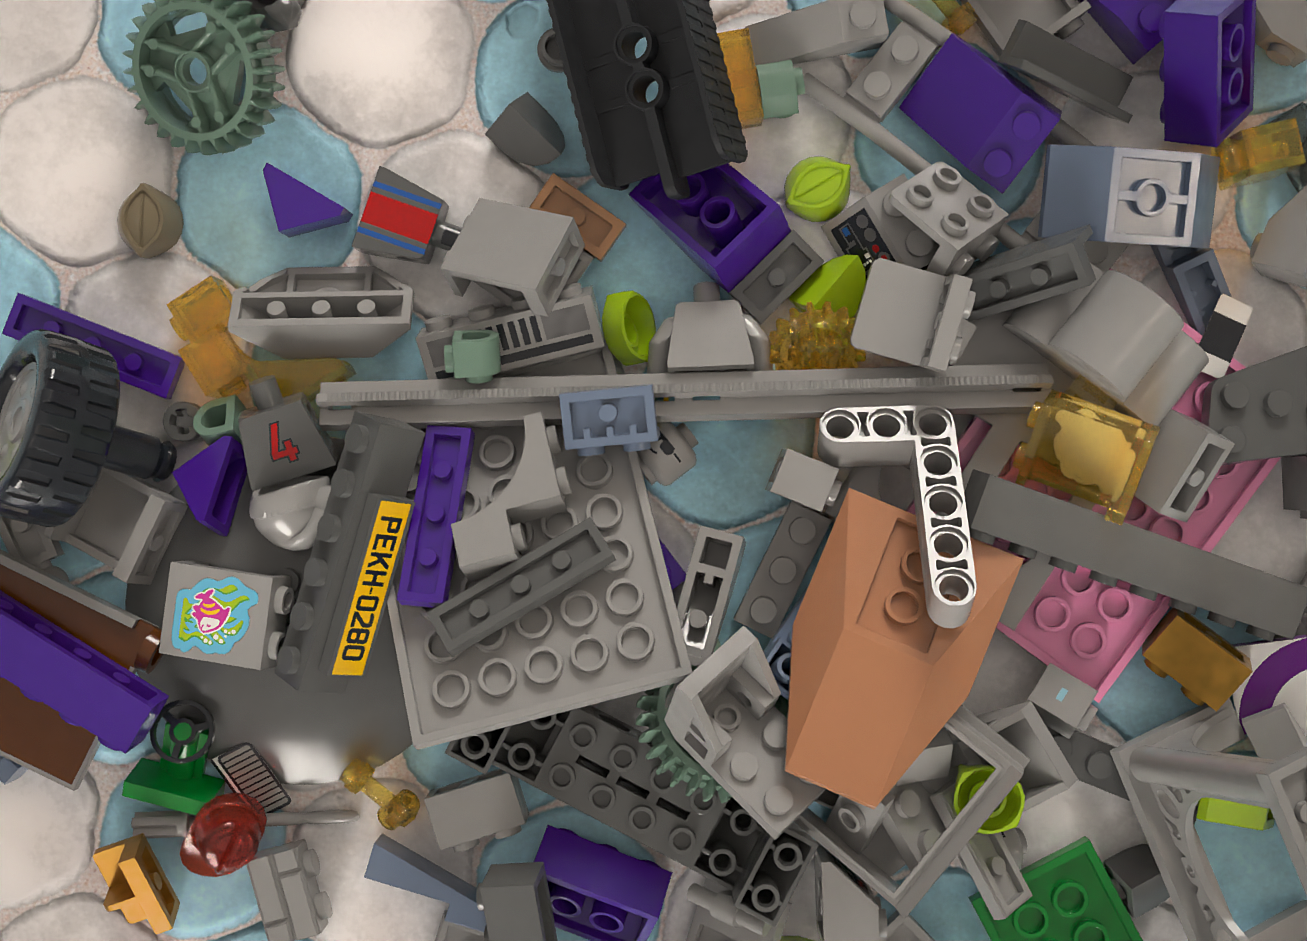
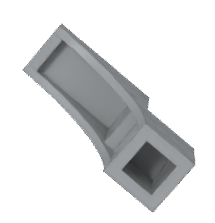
M541 411L523 416L525 426L523 453L514 476L503 492L481 511L451 524L459 567L469 582L489 577L521 558L520 552L527 550L526 538L521 523L568 511L564 495L572 493L565 466L557 468L554 455L555 453L562 452L560 439L555 425L547 427Z

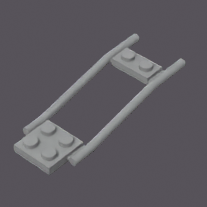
M883 0L885 9L903 22L899 23L847 89L846 95L844 97L840 96L809 73L803 76L805 93L864 134L913 174L917 175L931 166V164L879 123L883 122L937 53V49L939 47L942 48L952 32L906 0ZM1061 118L1050 132L1051 135L1064 145L1096 146ZM1040 211L1022 235L1004 222L996 238L1010 250L1045 239L1038 237ZM1086 241L1083 244L1090 263L1104 273L1111 269L1130 245V243Z

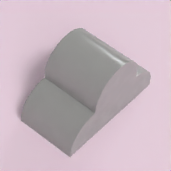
M1093 264L1091 266L1096 280L1090 286L1023 305L1013 311L1002 325L1148 436L1155 431L1170 409L1174 407L1209 363V358L1205 351L1182 331L1184 322L1180 315L1163 298L1128 275L1114 270H1107L1104 273Z

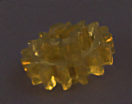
M829 301L824 303L822 309L816 310L812 302H807L806 311L802 313L792 307L789 309L790 320L778 318L776 320L777 331L769 333L771 349L769 357L770 363L775 364V370L858 368L857 362L866 360L865 351L854 348L850 343V336L856 316L849 318L848 308L845 306L833 312L831 302Z

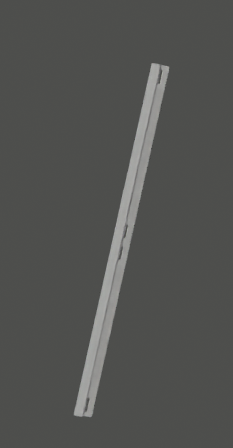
M1048 363L948 366L946 371H934L919 366L493 378L490 382L478 384L468 383L465 379L321 382L320 394H316V403L320 408L319 426L322 431L347 430L351 425L355 411L400 420L416 429L427 428V425L450 427L524 426L523 416L540 411L547 425H562L560 393L653 384L654 398L675 397V401H655L657 422L821 418L824 413L834 408L937 405L947 409L952 415L1049 412L1052 407L1050 388L1054 381L1053 375L1049 374ZM1037 388V391L1012 392V389ZM720 396V400H693V397ZM333 406H357V409L333 410Z

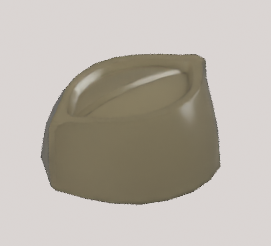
M141 183L123 201L117 216L118 231L123 242L136 252L139 257L146 259L161 255L176 245L184 225L179 205L170 196L146 183Z

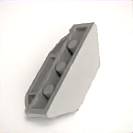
M376 266L286 268L259 280L249 288L244 286L233 292L227 327L230 333L284 359L369 358L377 355L411 329L414 291L412 287L400 283L396 278Z

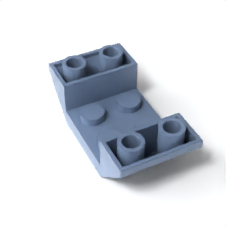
M1047 145L1038 237L1048 238L1090 224L1093 234L1086 241L1210 249L1220 157L1202 153L1113 146Z

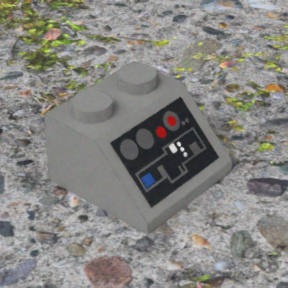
M905 174L866 195L821 226L838 257L846 254L859 256L865 268L866 280L872 262L879 258L924 269L929 266L940 246L889 202L892 190L908 180Z
M818 843L819 845L814 853L816 926L820 941H880V937H887L886 910L881 909L880 897H874L869 885Z

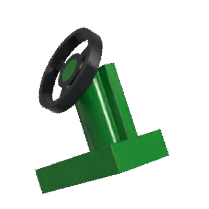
M176 700L163 706L150 729V741L156 753L161 757L160 762L141 758L124 780L122 796L209 818L224 794L226 782L224 779L205 774L208 750L215 738V723L212 715L204 706L191 700ZM181 705L194 706L203 712L207 722L196 724L187 718L177 719L169 710ZM163 716L167 722L165 724L161 749L157 741L156 732L158 723Z

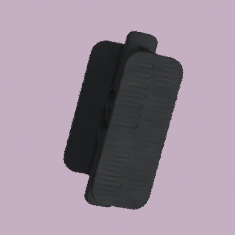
M546 0L549 7V15L553 22V31L556 34L557 46H559L560 58L564 65V74L568 81V89H570L571 101L574 104V113L578 120L582 144L585 147V156L590 166V172L600 186L622 191L628 189L630 183L660 174L663 188L668 198L680 200L690 196L687 176L730 162L742 163L746 161L748 157V150H746L745 145L746 140L742 133L738 109L734 102L735 97L727 75L728 70L724 63L720 39L717 36V27L713 20L712 8L709 5L710 0ZM645 37L647 41L646 50L641 57L636 58L635 46L640 39ZM656 81L658 84L657 96L648 103L646 99L647 88L652 82Z

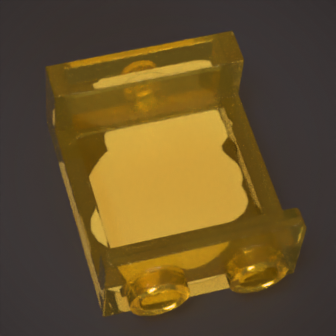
M1052 389L1043 403L1035 401L1029 414L1026 427L1033 429L1029 443L1021 442L1014 458L1012 467L1019 469L1015 483L1025 486L1028 480H1034L1108 508L1104 519L1122 526L1161 427Z

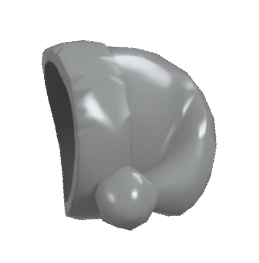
M303 475L254 491L250 500L249 512L250 518L254 520L255 527L270 543L282 549L302 551L312 548L317 536L318 522L323 516L331 490L329 476Z

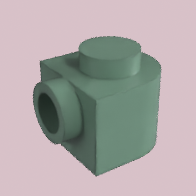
M791 59L755 65L756 92L763 119L773 117L787 118L799 113L798 95L805 94L802 68H794Z
M492 330L454 331L452 345H444L446 373L454 372V378H465V381L468 383L478 384L492 381V375L501 371L499 333Z
M236 394L209 401L195 414L193 427L208 446L223 436H232L242 444L238 419L241 412L247 408Z

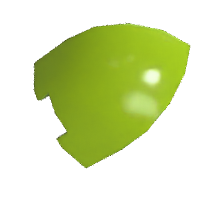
M846 254L829 260L821 265L789 297L790 302L803 314L806 311L812 312L822 323L820 327L836 337L856 314L866 284L865 268L859 256Z

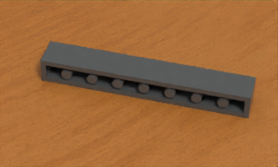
M975 469L972 470L964 492L971 538L991 545L994 544L996 537L1010 541L1008 550L1031 559H1035L1037 551L1050 555L1051 558L1048 564L1071 573L1076 572L1078 565L1091 570L1089 578L1112 587H1116L1118 579L1131 583L1128 591L1130 593L1152 601L1156 600L1158 593L1171 597L1168 606L1195 615L1197 607L1209 611L1207 619L1230 628H1234L1236 621L1248 624L1246 633L1271 642L1275 634L1294 639L1307 605L1306 586Z

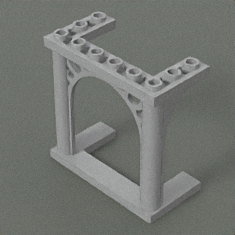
M1229 698L1217 712L1204 703L1203 706H1198L1110 750L1188 941H1307V900H1302L1251 929L1242 932L1232 918L1193 824L1195 807L1198 801L1205 797L1269 808L1307 896V747L1280 761L1219 752L1246 738Z

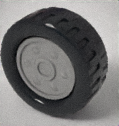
M45 329L30 331L22 337L6 358L0 369V516L45 527H56L69 521L83 506L93 490L102 468L142 479L152 477L154 482L164 481L171 475L176 464L177 450L170 441L166 440L162 443L155 436L116 425L120 402V376L116 360L108 350L68 335Z

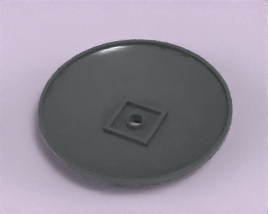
M329 436L338 452L336 465L306 475L329 476L331 486V480L337 471L345 443L344 439ZM247 474L228 535L220 536L197 521L188 506L164 553L151 585L127 583L125 610L162 629L170 563L190 560L207 562L209 566L272 576H291L294 601H297L304 578V567L310 559L313 547L302 551L282 549L270 543L258 531L254 520L250 518V500L254 491L251 489ZM177 484L169 495L188 504ZM387 603L365 678L349 677L344 694L297 691L274 674L276 667L256 670L163 654L157 666L149 674L137 670V674L141 679L169 695L165 705L176 700H191L201 704L210 712L215 723V738L208 750V759L212 760L245 742L251 743L280 784L314 785L361 775L383 765L413 744ZM286 622V626H285V633H286V634H287V630H288V627H289V624H288L287 622ZM181 705L169 710L177 719L187 718L196 724L207 722L203 712L194 706Z

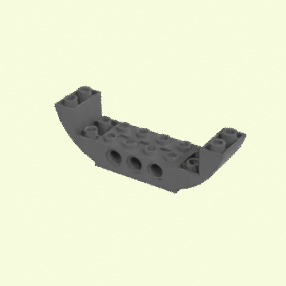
M592 705L450 741L445 754L485 775L491 765H494L732 891L734 906L773 927H776L819 845L794 822L775 840L733 797L726 803H721L717 790L709 801L703 802V788L698 787L690 796H686L687 782L681 780L674 787H670L669 784L673 773L669 769L660 775L656 774V770L662 762L659 756L649 760L645 758L653 744L652 742H638L643 732Z

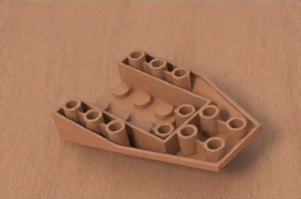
M849 488L792 625L785 772L871 809H875L969 696L1024 559L970 537L977 583L971 613L966 623L960 627H941L932 621L927 612L916 515ZM946 552L938 553L944 558H954L953 555ZM942 595L945 599L949 601H961L955 595Z

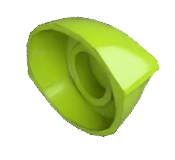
M824 156L809 157L799 161L786 177L784 185L785 207L795 215L811 222H824L833 219L843 211L849 200L850 164H842Z
M633 290L607 295L602 315V329L611 353L625 366L648 362L649 343L656 333L655 319L648 301Z
M958 765L954 789V808L957 815L996 769L994 766ZM1019 781L977 832L995 834L1018 826L1025 804V795Z

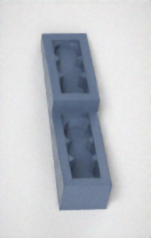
M1150 245L1189 326L1203 335L1220 296L1225 294L1232 297L1214 250L1212 248Z
M383 833L379 836L373 845L364 878L450 903L445 921L484 932L486 920L484 911H479L477 907L476 887Z

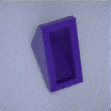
M266 163L263 168L278 231L290 238L347 223L353 216L343 206L273 165Z
M232 436L221 437L172 472L195 519L220 536L228 535L241 490L248 474L243 445Z

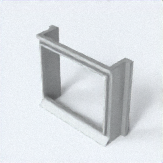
M963 705L957 709L944 727L996 769L900 885L862 853L858 855L809 808L794 821L891 903L904 919L1022 778L1024 768L1031 760Z

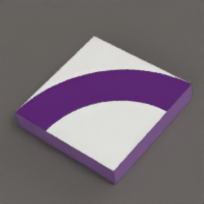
M1307 634L1295 636L1293 640L1284 637L1273 639L1272 642L1261 640L1231 644L1250 658L1253 670L1250 676L1232 694L1235 712L1244 734L1246 735L1247 733L1242 724V718L1282 703L1286 704L1300 728H1307Z

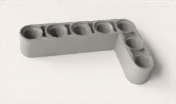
M937 405L843 407L830 409L821 417L819 425L817 452L819 458L824 463L833 467L910 465L927 612L932 621L941 627H960L966 623L970 616L976 595L977 583L955 422L952 414L947 409ZM879 435H887L889 437H881ZM835 436H839V437H843L844 439H837V438H834V437H835ZM929 472H938L942 475H933ZM933 512H944L949 516H939ZM946 552L953 555L954 558H944L938 553ZM942 595H955L961 601H949L945 599Z

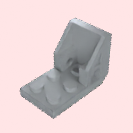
M742 626L677 685L664 720L674 739L776 840L826 789L785 772L787 718L775 707L781 691L758 638L745 626Z
M1032 701L977 715L978 718L1031 759L1024 768L1023 776L1019 780L1025 795L1023 812L1068 790L1078 780ZM947 730V733L953 742L949 776L898 786L895 784L889 791L894 795L895 799L881 823L910 871L914 869L946 830L930 796L957 776L958 765H991L949 730Z

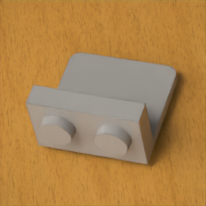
M936 162L893 189L889 196L891 205L940 245L926 271L943 276L952 274L963 276L976 259H979L981 262L985 261L999 245L1000 240L996 236L1009 215L991 197L983 194L962 177L955 168L944 162Z
M883 258L873 261L850 336L851 345L856 349L934 371H946L948 363L955 364L961 350L962 337H958L957 332L961 319H968L975 302L976 293L970 291L973 279L958 274L943 276Z

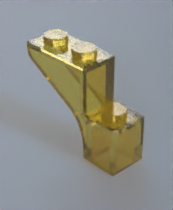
M217 327L178 350L205 396L214 398L238 395L247 388L245 381L249 380V382L265 376L275 375L282 397L303 392L311 403L316 399V394H320L321 382H348L349 378L357 374L349 362L337 358L255 360L235 343L227 330Z

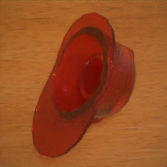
M227 793L216 796L208 801L196 815L182 842L180 849L182 864L193 873L209 877L231 874L248 864L258 852L259 843L265 831L267 818L264 807L256 798L244 793Z

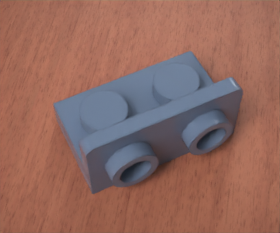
M653 384L559 394L565 450L577 449L578 456L605 453V446L623 444V451L625 452L647 450L651 448L650 442L658 441L660 437V430L657 426Z

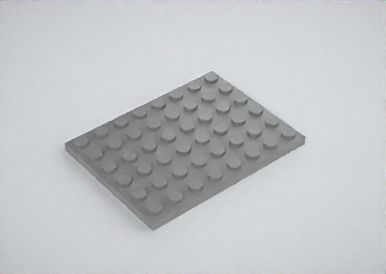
M605 341L604 347L502 371L492 376L493 378L616 375L617 371L613 355ZM356 405L351 406L352 409H357ZM555 425L562 452L554 454L557 468L565 466L572 491L571 494L564 495L568 511L521 523L527 543V550L520 552L521 557L591 517L614 554L616 561L454 657L446 650L427 615V612L434 609L433 607L401 605L397 601L409 532L408 527L387 605L412 742L417 750L681 682L693 672L637 451L625 452L623 451V444L605 446V453L578 456L577 449L565 450L563 426ZM525 426L465 427L472 428L475 433V440L461 520L484 509L509 484L518 468L523 453ZM420 428V429H418V430H421V431L425 432V435H426V429H427V428ZM425 436L406 494V498L412 501L415 498ZM457 553L448 600L485 579L481 578L469 582L459 567Z

